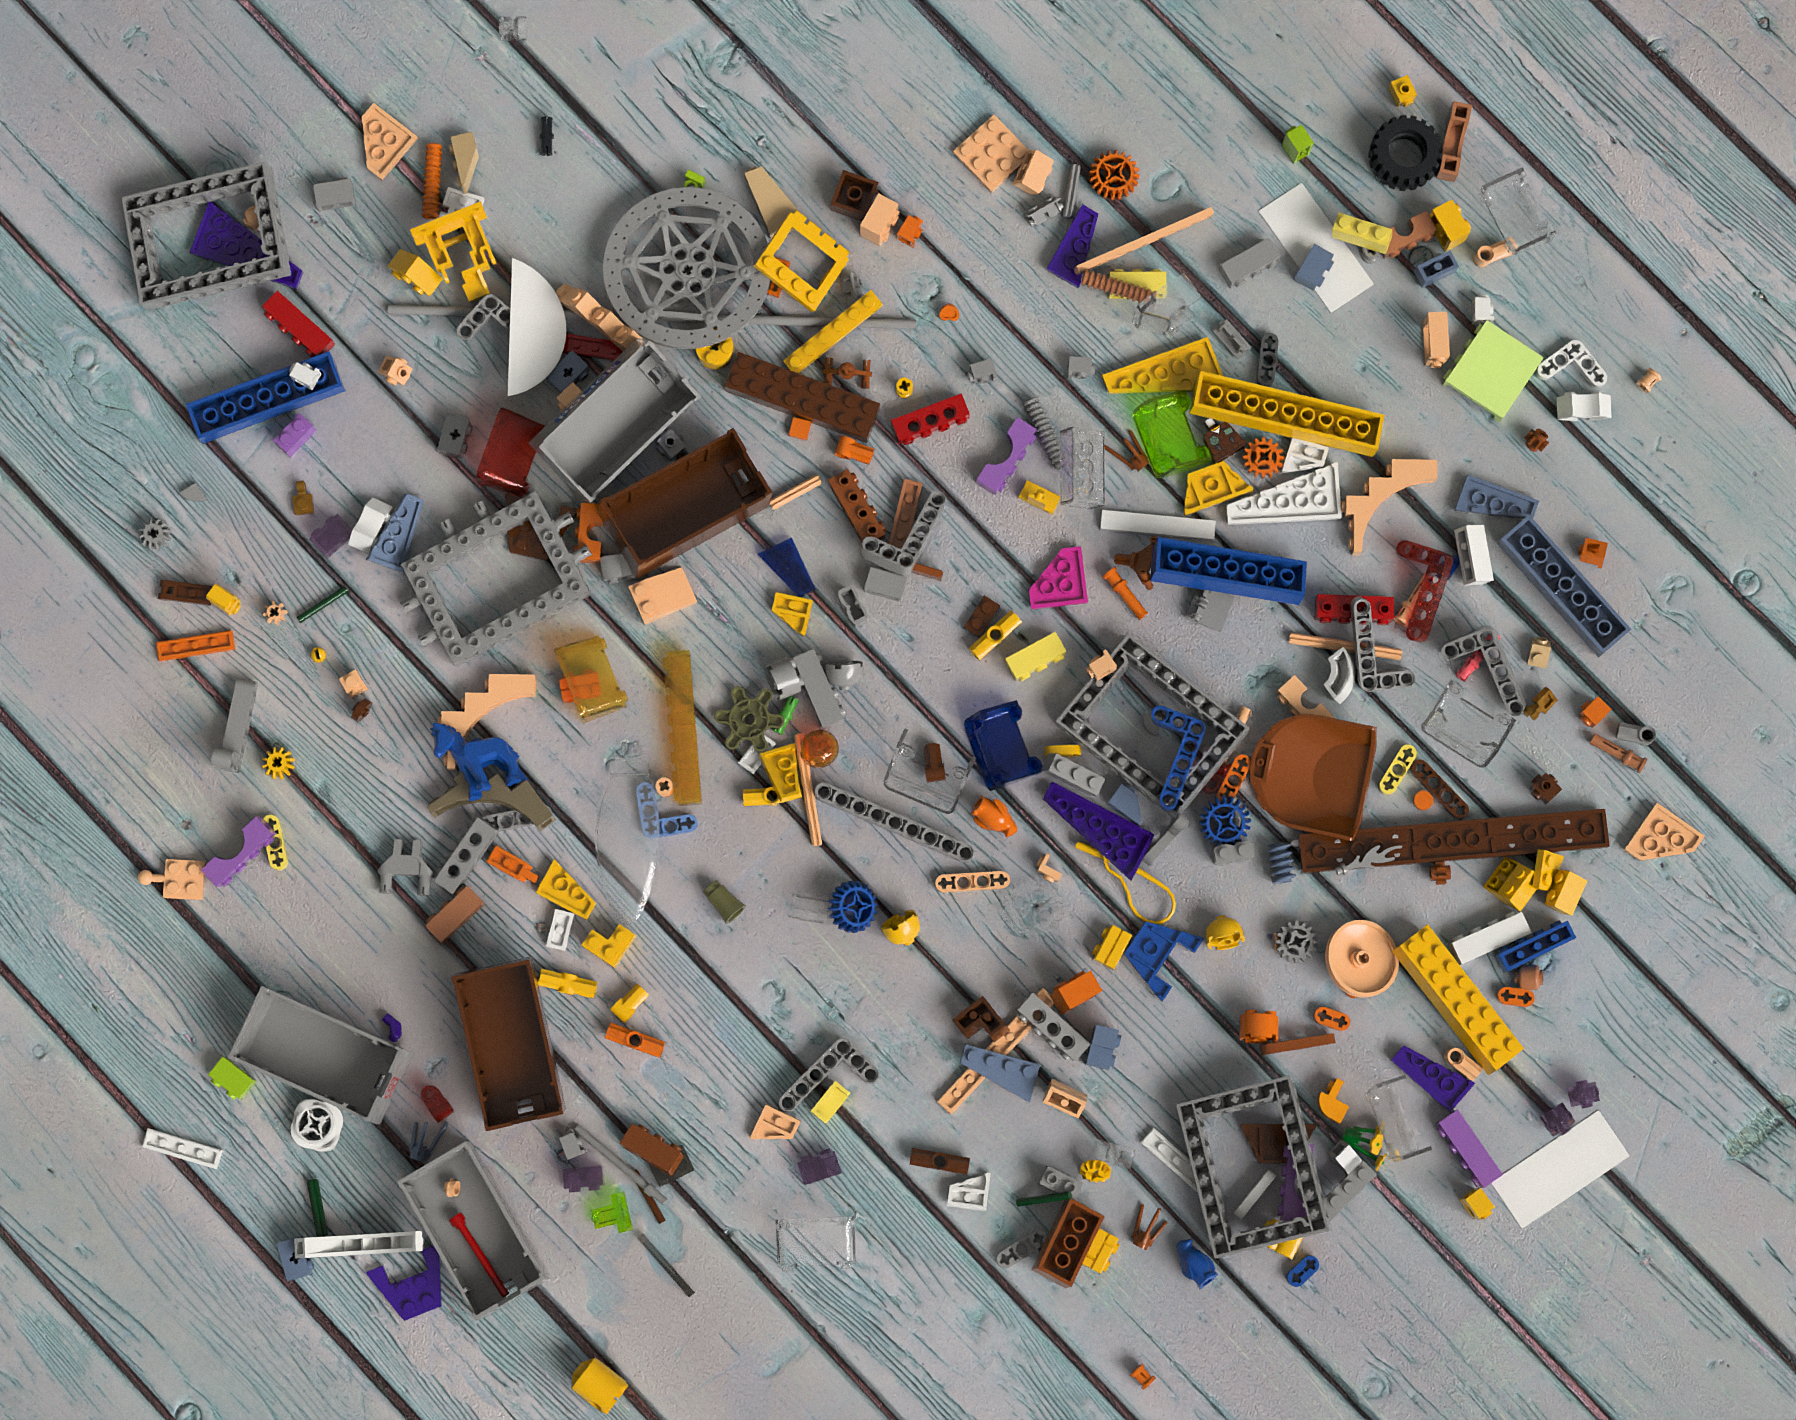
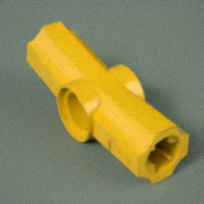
M799 786V798H802V794H801V790H800V786ZM774 787L743 789L744 806H775L781 802L778 797L774 801L767 799L769 792H775Z
M540 969L538 976L539 986L555 989L557 992L569 995L577 994L588 998L595 997L598 984L596 981L546 969Z

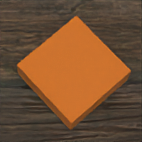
M793 417L788 436L807 441L812 422Z

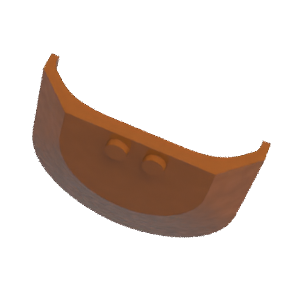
M1314 714L1294 715L1274 724L1257 743L1250 765L1251 785H1253L1256 799L1263 810H1266L1274 820L1285 826L1354 841L1362 821L1377 747V727Z

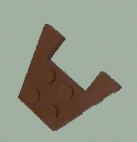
M505 494L506 507L522 499V497ZM561 505L558 517L569 511L574 519L577 515V509ZM530 520L508 531L510 553L544 561L550 559ZM570 524L560 529L561 537L568 530Z

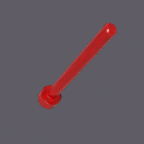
M460 1212L449 1220L451 1226L455 1227L456 1230L459 1229L501 1296L506 1297L509 1294L508 1290L466 1227V1218Z

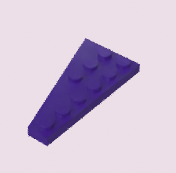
M211 201L208 202L190 249V254L227 267L233 266L237 262L241 264L252 261L253 258L261 259L268 257L262 252V240L215 206ZM289 261L291 275L270 281L297 290L303 271Z
M1051 782L1043 800L1132 881L1155 834Z

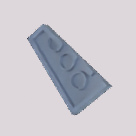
M1467 475L1454 511L1525 519L1530 515L1533 518L1539 500Z
M967 1044L964 1045L960 1059L961 1064L1030 1102L1040 1067L1039 1064Z

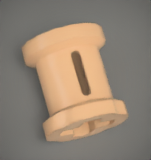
M1648 368L1644 377L1636 382L1637 386L1645 393H1649L1651 387L1661 380V376L1651 368Z
M666 777L660 778L655 784L660 796L666 797L673 793L674 788L670 779ZM666 783H668L667 786L669 789H664L663 791H661L662 789L660 785H665Z

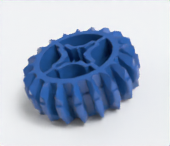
M1223 795L1221 802H1219L1218 797H1215V804L1210 800L1208 801L1210 808L1203 806V810L1207 813H1200V817L1205 819L1199 821L1200 825H1205L1200 830L1201 832L1208 831L1204 838L1211 837V844L1217 840V846L1221 845L1222 842L1228 844L1229 841H1231L1232 845H1235V839L1242 842L1240 835L1247 837L1248 834L1243 830H1250L1251 828L1245 824L1251 822V818H1245L1250 812H1243L1246 805L1242 804L1239 806L1241 802L1239 799L1233 803V796H1230L1229 800L1226 801V796ZM1220 807H1231L1223 814L1215 812ZM1236 810L1241 817L1239 827L1232 821ZM1211 816L1218 821L1215 832L1210 829L1209 821ZM1225 817H1228L1230 824L1223 826L1220 818L1225 819ZM1227 829L1235 831L1232 835L1220 836Z
M848 881L841 883V887H835L836 892L831 893L833 899L828 900L831 903V907L827 909L832 911L829 917L835 918L833 924L838 925V929L844 930L847 933H857L858 931H864L865 927L871 926L870 921L875 920L873 914L878 913L874 910V907L879 904L874 903L877 897L875 895L871 896L873 890L867 889L868 885L862 884L860 881ZM852 905H858V907L848 908Z

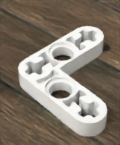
M1578 340L1570 341L1543 361L1536 369V375L1540 380H1548L1573 362L1592 387L1601 388L1607 382L1605 371ZM1572 346L1579 348L1577 352H1573L1568 356L1567 353L1572 349ZM1555 357H1564L1565 363L1558 365L1555 362ZM1582 360H1589L1591 368H1583L1581 365ZM1550 365L1553 366V368H1551L1548 371V375L1546 373H1541V371L1543 370L1542 367L1546 369ZM1595 368L1594 374L1589 375L1588 373ZM1595 375H1596L1597 377H1598V376H1601V377H1602V379L1600 380L1601 383H1600L1599 381H1597V382L1594 381Z

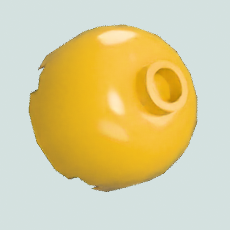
M906 910L903 916L896 914L882 924L883 927L880 929L889 942L907 946L915 941L914 938L920 931V921L915 910Z
M1225 915L1217 916L1207 926L1205 938L1209 949H1212V946L1217 947V950L1231 949L1239 946V941L1242 940V943L1245 941L1242 926L1233 918Z

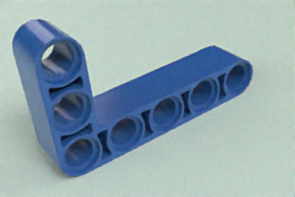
M1156 706L1152 710V722L1158 727L1184 736L1159 799L1160 807L1163 810L1172 811L1178 803L1205 734V724L1199 719L1170 708ZM1162 712L1166 717L1163 720H1158L1155 718V714ZM1181 719L1184 724L1181 727H1176L1173 721ZM1199 726L1202 731L1199 734H1194L1191 728ZM1188 743L1195 747L1191 752L1184 749V746ZM1178 762H1186L1188 764L1187 768L1179 769L1177 767ZM1178 779L1181 784L1178 787H1172L1170 781ZM1171 797L1174 802L1171 805H1166L1163 803V799Z

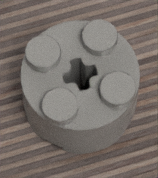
M785 656L764 665V670L769 671V674L766 675L768 683L774 695H779L777 698L779 701L801 692V686L804 685L802 677L796 674L794 669L796 664L792 657L788 658Z

